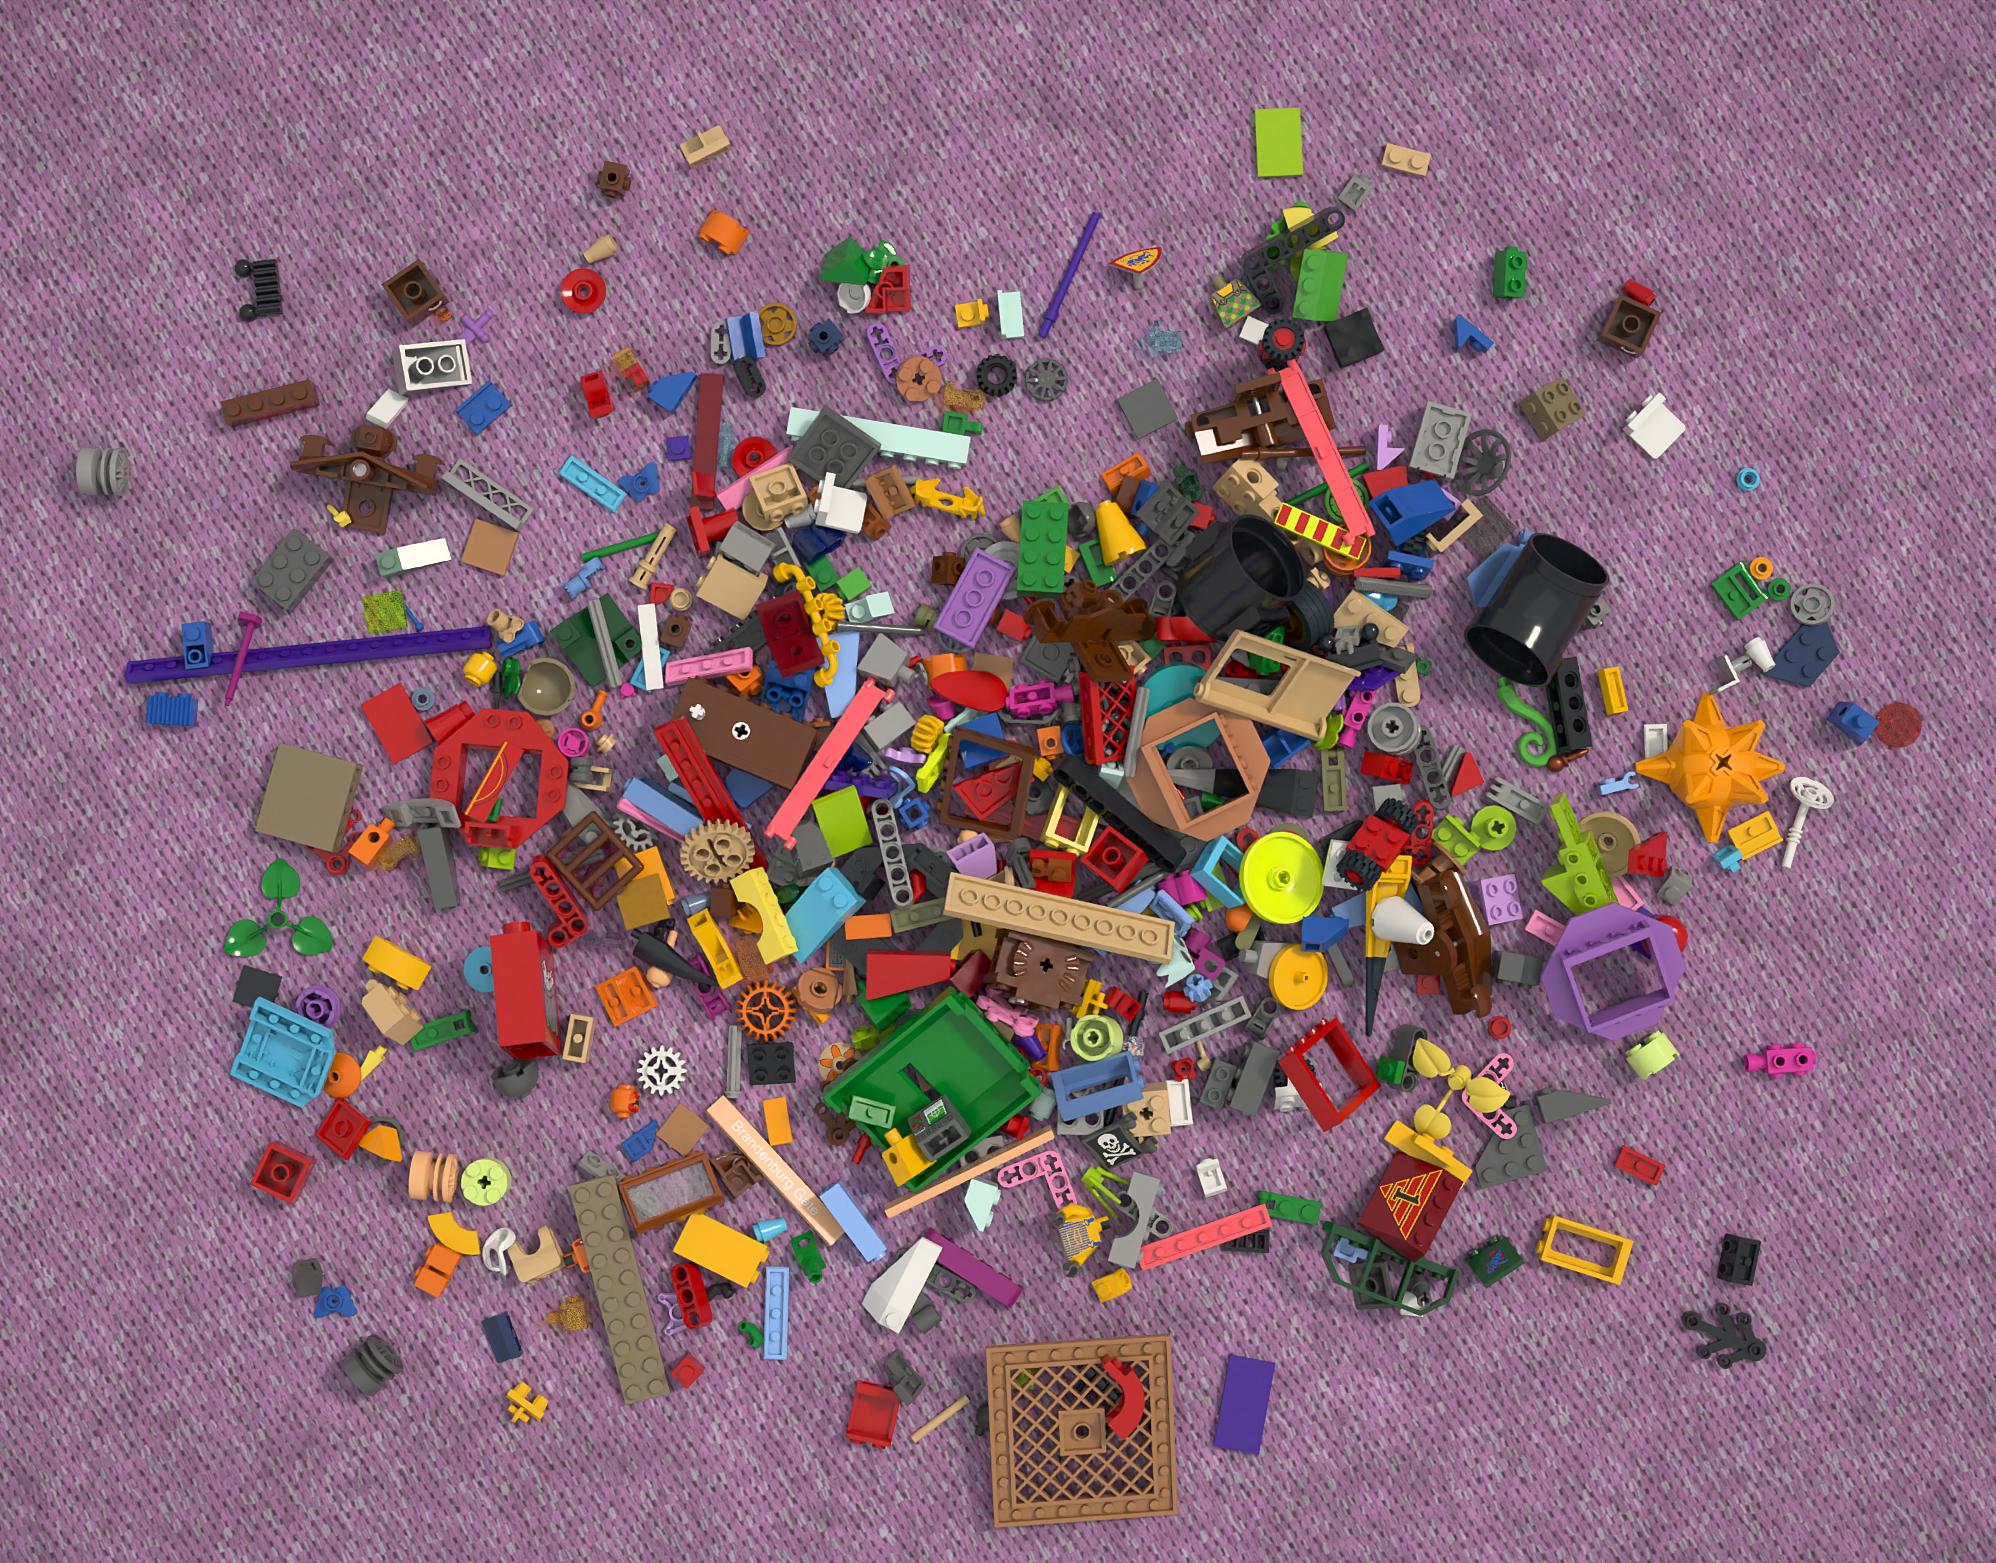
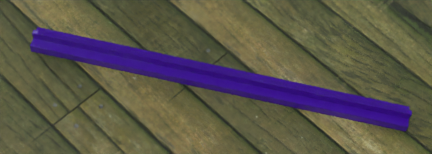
M490 626L249 649L241 673L377 660L380 658L408 657L411 655H428L431 653L459 652L482 648L488 649L492 648ZM239 651L212 653L210 667L186 669L184 656L127 662L124 677L127 683L136 684L140 682L232 674Z

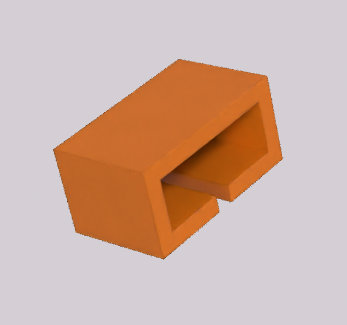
M440 1242L434 1246L430 1245L424 1256L427 1258L425 1266L420 1265L414 1275V1278L417 1279L414 1286L439 1298L447 1287L463 1254L448 1248Z

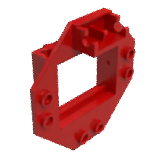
M483 708L434 749L430 797L446 800L454 804L461 826L456 829L469 845L517 849L565 808L569 761L529 712ZM506 741L523 749V754L542 755L536 819L499 816V821L486 819L482 823L463 814L462 805L468 749L499 751L502 743Z

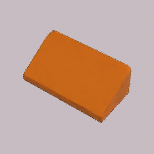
M1139 452L1100 474L1113 498L1117 496L1125 474L1139 480L1152 476L1148 464Z
M1037 1024L1035 1033L1047 1055L1039 1062L1032 1058L1031 1068L1058 1071L1063 1025Z

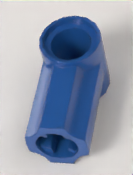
M533 620L525 623L521 630L516 631L512 642L507 643L499 639L496 643L505 659L525 649L534 648L533 645L539 642L542 644L545 642V639L536 621Z

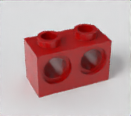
M1190 642L1191 646H1181V643H1169L1168 647L1163 649L1164 665L1171 663L1169 656L1174 653L1181 656L1182 662L1197 664L1192 660V654L1200 652L1204 655V662L1197 665L1208 670L1211 666L1210 645H1204V642Z

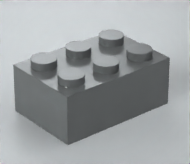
M293 528L251 582L283 608L293 612L334 561V558L303 533Z
M1250 1040L1249 1044L1245 1042L1241 1051V1056L1244 1058L1241 1065H1236L1235 1081L1233 1086H1230L1225 1098L1227 1100L1226 1104L1229 1107L1256 1116L1280 1051Z

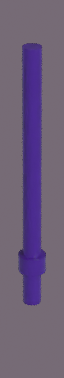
M1096 212L1092 213L1053 302L1043 316L1044 322L1038 333V336L1046 339L1052 324L1056 323L1059 316L1058 310L1101 217Z

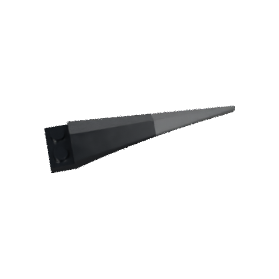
M1238 769L1168 770L1173 783L1231 799L1249 792ZM1268 769L1255 805L1286 814L1313 817L1318 772L1300 769Z

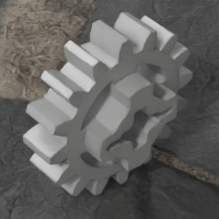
M620 809L617 810L618 813L612 816L615 821L610 824V827L615 828L614 832L627 847H630L632 852L637 850L639 852L644 851L646 848L648 849L653 846L652 842L658 840V837L654 834L660 831L631 815L626 816L628 814ZM636 838L639 839V840L643 839V841H640V842H637V841H634V840H635Z

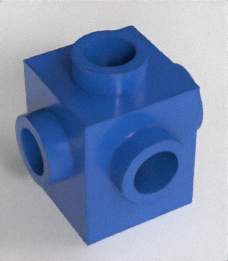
M911 796L901 802L902 807L898 809L901 814L897 817L904 828L909 826L910 829L915 827L919 830L928 824L927 819L930 818L928 813L932 810L925 799L920 801L918 797L913 799ZM913 809L919 811L917 818H912L910 815Z

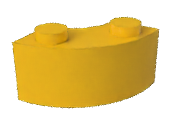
M377 935L373 938L362 958L369 964L368 969L377 974L383 972L397 980L396 985L405 990H408L409 987L419 990L431 969V966L424 960Z

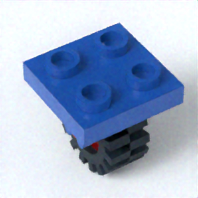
M1425 529L1396 546L1395 551L1389 550L1382 561L1381 568H1400V574L1407 575L1409 579L1414 581L1426 579L1433 569L1434 560L1424 558L1426 543H1424Z

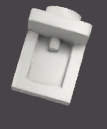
M1205 1159L1196 1165L1206 1198L1227 1191L1218 1159Z

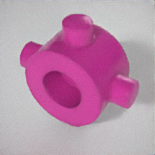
M627 682L620 685L622 693L620 696L623 699L625 696L635 697L637 695L633 684Z

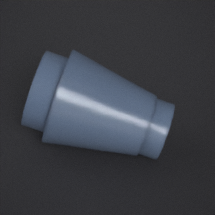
M711 891L684 896L685 899L680 900L685 916H693L710 907Z

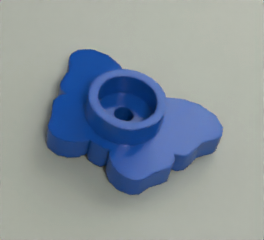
M650 462L643 468L641 473H637L635 476H623L618 480V483L627 492H630L631 496L637 501H643L649 493L656 494L660 491L659 480L657 479V464Z
M342 1285L337 1289H331L328 1286L322 1288L314 1311L315 1317L322 1318L331 1312L337 1313L338 1311L346 1316L357 1314V1309L354 1306L347 1286Z

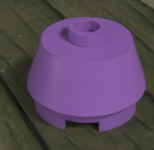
M313 985L301 992L296 1001L295 1009H297L299 1015L330 1028L339 1018L341 1000L334 990L320 985Z

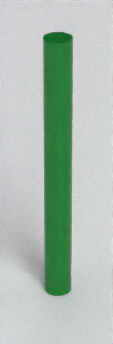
M1364 462L1348 470L1350 478L1370 470L1367 462ZM1324 482L1285 503L1296 507L1324 493L1328 485Z
M660 531L581 554L583 562L652 543L656 540Z

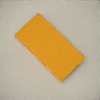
M786 1096L763 1100L770 1146L793 1142Z

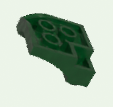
M606 593L599 600L618 669H620L639 655L642 651V640L609 593ZM587 606L570 618L565 619L550 630V632L592 688L604 681L607 676ZM633 640L635 643L634 647L628 648L627 642Z

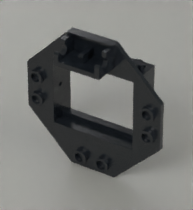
M923 843L901 845L908 873L913 869H918L925 875L927 889L937 898L946 897L950 872H958ZM858 848L839 870L855 889L857 888L853 884L854 881L861 883L865 877L861 874L862 870L870 871L874 874L884 862L881 848ZM891 850L887 853V857L889 856L891 859H895L899 855V852L896 850ZM855 912L852 916H860V915ZM954 918L939 922L916 951L951 952L963 938L962 919ZM845 923L832 935L833 948L866 976L868 950L901 951L886 937L846 940Z

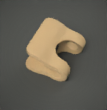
M548 1225L538 1229L540 1248L536 1253L526 1254L517 1241H514L507 1248L517 1277L521 1282L532 1284L566 1267L563 1259L564 1253Z

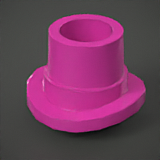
M939 694L927 698V704L935 709L939 720L950 719L956 715L954 702L945 699Z

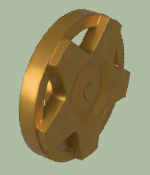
M770 303L759 310V319L761 318L764 322L761 326L763 342L772 346H780L786 344L794 337L797 330V319L794 312L788 306L781 303ZM778 307L774 313L768 311L770 308ZM787 312L792 316L793 321L786 318ZM791 332L790 335L787 338H785V333ZM772 336L774 341H770L765 337Z

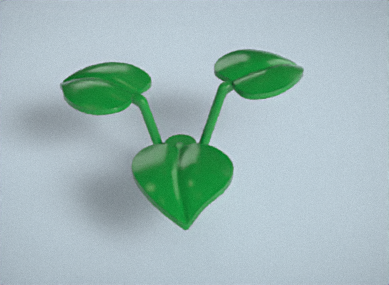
M283 858L275 860L267 868L261 882L262 891L267 898L278 897L276 910L271 912L268 917L269 923L259 929L257 923L253 920L243 919L237 921L229 930L224 946L225 952L240 957L254 956L260 953L266 946L267 941L261 934L269 927L279 929L285 926L297 930L292 936V943L294 948L302 954L314 955L332 949V936L323 921L316 917L307 916L301 920L300 926L288 922V915L281 910L282 897L291 898L296 895L301 883L296 870Z

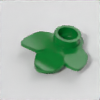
M883 240L879 241L878 250H868L861 255L864 262L872 269L868 274L867 282L875 285L878 284L885 266H890L891 263L905 265L903 260L897 256L894 246Z
M514 657L505 658L501 665V675L505 677L504 699L509 697L511 691L514 695H517L520 690V662Z

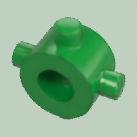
M1420 657L1417 658V672L1428 676L1430 665H1432L1431 661L1427 662L1426 660H1421Z

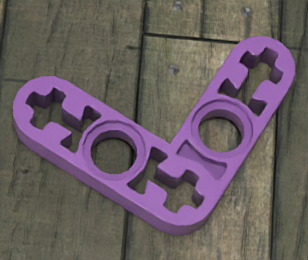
M874 323L867 329L868 340L889 384L896 386L895 378L890 379L889 376L892 375L893 369L898 371L903 360L900 361L885 326L881 323ZM873 329L883 330L881 334L882 341L888 340L889 343L882 344L876 348L875 345H879L876 337H871L874 333ZM933 346L915 354L927 355V358H931L934 351H937L938 354L942 353L943 356H941L940 362L932 360L938 368L947 361V353L941 346ZM886 348L893 352L892 358L887 361L880 357V352ZM919 373L915 374V378L920 376Z

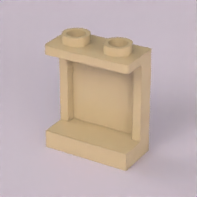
M1466 499L1461 505L1470 515L1441 541H1437L1430 532L1426 535L1428 537L1426 543L1434 552L1437 550L1443 552L1483 516L1469 499Z
M719 551L716 557L711 556L706 565L707 573L705 575L701 574L695 585L698 587L696 596L745 621L765 588L768 576L762 572L758 576L751 574L723 559V552Z

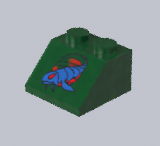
M1493 1235L1486 1240L1487 1245L1481 1249L1479 1247L1473 1248L1467 1253L1468 1257L1464 1259L1478 1282L1485 1288H1488L1525 1263L1504 1235Z

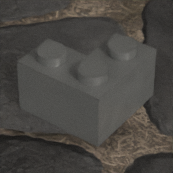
M1495 950L1491 977L1496 978L1495 983L1513 986L1514 982H1519L1518 987L1532 989V985L1539 986L1544 959Z

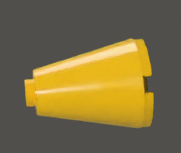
M1107 500L1097 505L1099 509L1095 510L1105 566L1121 562L1123 559L1135 556L1147 549L1146 544L1116 502L1111 503L1110 500Z

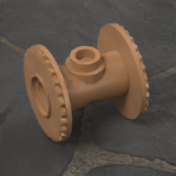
M1435 841L1432 843V846L1438 855L1418 875L1411 870L1410 880L1417 887L1419 884L1452 867H1456L1461 876H1465L1466 871L1447 849Z

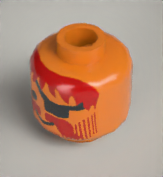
M617 1085V1088L613 1089L610 1093L609 1110L617 1113L616 1118L630 1119V1115L636 1114L639 1110V1091L635 1090V1086Z

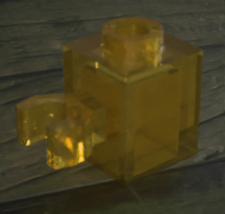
M580 1295L566 1297L567 1301L561 1303V1312H550L547 1314V1324L563 1322L564 1332L587 1329L590 1326L587 1298L581 1299Z

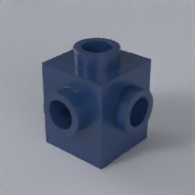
M830 318L822 324L820 322L815 324L809 330L811 333L808 334L810 339L808 345L816 354L820 352L823 357L827 353L829 356L835 353L840 348L839 344L845 340L843 334Z

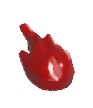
M1236 660L1229 662L1226 666L1225 677L1258 679L1263 676L1257 674L1256 670L1246 667Z

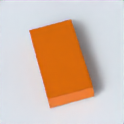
M890 913L851 916L845 922L846 940L891 937Z

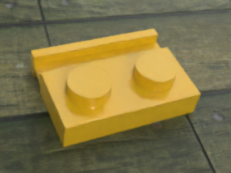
M1765 811L1726 830L1732 845L1740 850L1743 856L1740 859L1742 861L1783 841L1769 811Z

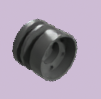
M372 1333L367 1337V1342L363 1341L359 1345L361 1352L353 1350L341 1361V1364L350 1380L362 1392L373 1397L386 1385L384 1378L392 1380L395 1374H399L404 1367L394 1349L381 1337Z

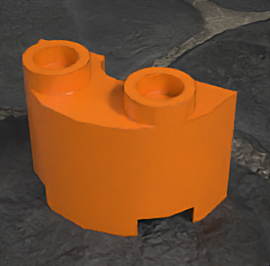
M712 209L698 231L700 233L698 237L709 244L711 241L718 243V249L727 255L730 253L736 255L750 232L748 229L739 226V222L721 211L718 213Z
M949 653L921 659L927 673L929 689H932L930 687L931 680L941 674L967 671L965 653Z

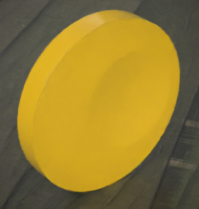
M1292 943L1282 948L1273 959L1269 970V987L1273 997L1282 1006L1295 1010H1303L1314 1005L1323 995L1328 981V967L1323 954L1319 952L1301 951V943Z

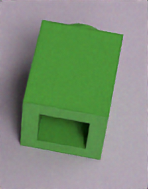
M859 567L836 581L839 586L836 588V591L842 600L847 598L849 602L872 588V585Z

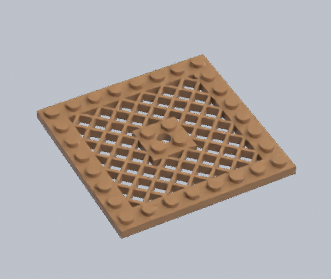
M1170 1333L985 1346L994 1528L1178 1515ZM1106 1354L1112 1359L1114 1357L1118 1358L1120 1362L1131 1361L1132 1367L1138 1363L1145 1369L1138 1377L1145 1391V1401L1149 1398L1150 1411L1144 1406L1143 1412L1146 1415L1134 1431L1125 1440H1122L1118 1446H1115L1110 1441L1116 1433L1112 1429L1107 1434L1105 1432V1416L1118 1405L1121 1399L1120 1396L1114 1402L1107 1395L1115 1387L1122 1393V1387L1107 1374L1104 1368L1101 1369L1096 1365L1101 1363L1100 1359ZM1141 1360H1148V1366ZM1085 1364L1079 1371L1073 1366ZM1054 1366H1061L1057 1372L1050 1368ZM1090 1367H1093L1098 1372L1092 1381L1084 1376V1373ZM1026 1368H1038V1369L1032 1374V1373H1031L1028 1369H1026ZM1067 1368L1076 1374L1068 1383L1061 1377ZM1015 1369V1371L1010 1375V1370ZM1044 1370L1052 1375L1046 1384L1038 1379V1376ZM1021 1371L1029 1377L1022 1386L1014 1380ZM1147 1375L1149 1388L1142 1383ZM1102 1377L1110 1382L1104 1391L1096 1386ZM1079 1379H1082L1087 1384L1081 1393L1073 1388V1385ZM1056 1380L1065 1386L1057 1395L1050 1389ZM1033 1382L1041 1387L1035 1396L1027 1391V1388ZM1011 1384L1018 1389V1391L1012 1397ZM1091 1389L1099 1394L1093 1403L1085 1398ZM1068 1391L1076 1396L1070 1405L1062 1400V1397ZM1045 1392L1054 1398L1047 1406H1044L1039 1401ZM1022 1394L1030 1399L1024 1408L1016 1403V1400ZM1104 1399L1111 1405L1106 1412L1104 1405H1099ZM1080 1401L1087 1405L1083 1407H1076ZM1057 1403L1064 1407L1058 1408V1417L1051 1412V1409ZM1034 1404L1043 1410L1036 1418H1033L1028 1413ZM1012 1406L1019 1411L1014 1419H1012ZM1046 1415L1054 1420L1048 1429L1040 1424V1421ZM1023 1416L1032 1422L1025 1430H1022L1017 1425ZM1149 1420H1150V1432H1149L1148 1430H1146V1429L1143 1428V1426H1144ZM1081 1425L1088 1427V1432L1083 1436L1076 1434V1429ZM1057 1426L1059 1430V1439L1052 1434V1432L1056 1429ZM1035 1427L1043 1432L1037 1441L1029 1436V1433ZM1013 1428L1020 1434L1015 1441L1013 1440ZM1139 1431L1147 1436L1140 1445L1132 1439ZM1047 1437L1055 1442L1049 1451L1041 1446ZM1024 1439L1032 1444L1026 1453L1018 1448V1445ZM1150 1442H1151V1454H1149V1453L1145 1450L1146 1446H1147ZM1128 1443L1136 1448L1129 1457L1121 1451ZM1106 1444L1113 1449L1107 1458L1100 1454L1106 1453ZM1036 1449L1044 1454L1038 1463L1030 1458ZM1058 1449L1060 1456H1065L1061 1461H1058L1053 1456ZM1014 1451L1021 1456L1016 1464L1014 1462ZM1140 1453L1148 1458L1141 1467L1134 1462ZM1082 1454H1088L1083 1460L1079 1456H1077ZM1117 1455H1120L1125 1461L1117 1469L1110 1462ZM1094 1456L1102 1461L1096 1470L1088 1465ZM1071 1458L1079 1463L1072 1472L1065 1467ZM1049 1459L1056 1465L1050 1473L1042 1468ZM1025 1461L1033 1466L1027 1475L1019 1470ZM1151 1464L1152 1477L1147 1472H1145ZM1129 1465L1137 1470L1130 1479L1123 1474V1471ZM1106 1467H1109L1114 1473L1106 1481L1099 1474ZM1083 1468L1091 1473L1085 1482L1077 1477ZM1060 1470L1068 1475L1061 1484L1054 1479ZM1038 1471L1046 1477L1039 1485L1031 1480ZM1015 1473L1022 1478L1017 1486L1015 1483ZM1141 1475L1149 1481L1142 1489L1135 1484ZM1118 1477L1126 1482L1119 1491L1112 1486V1483ZM1095 1479H1098L1103 1484L1097 1492H1094L1089 1487ZM1072 1480L1080 1485L1074 1494L1066 1489ZM1049 1482L1057 1487L1050 1496L1043 1490ZM1027 1483L1035 1489L1028 1497L1020 1492ZM1130 1487H1132L1136 1491L1126 1493ZM1107 1489H1109V1490L1112 1491L1114 1494H1103V1493H1104ZM1085 1490L1090 1494L1088 1496H1080ZM1061 1492L1068 1496L1057 1498ZM1038 1494H1040V1495H1042L1045 1499H1034V1498H1035ZM1016 1495H1017L1021 1500L1016 1501Z

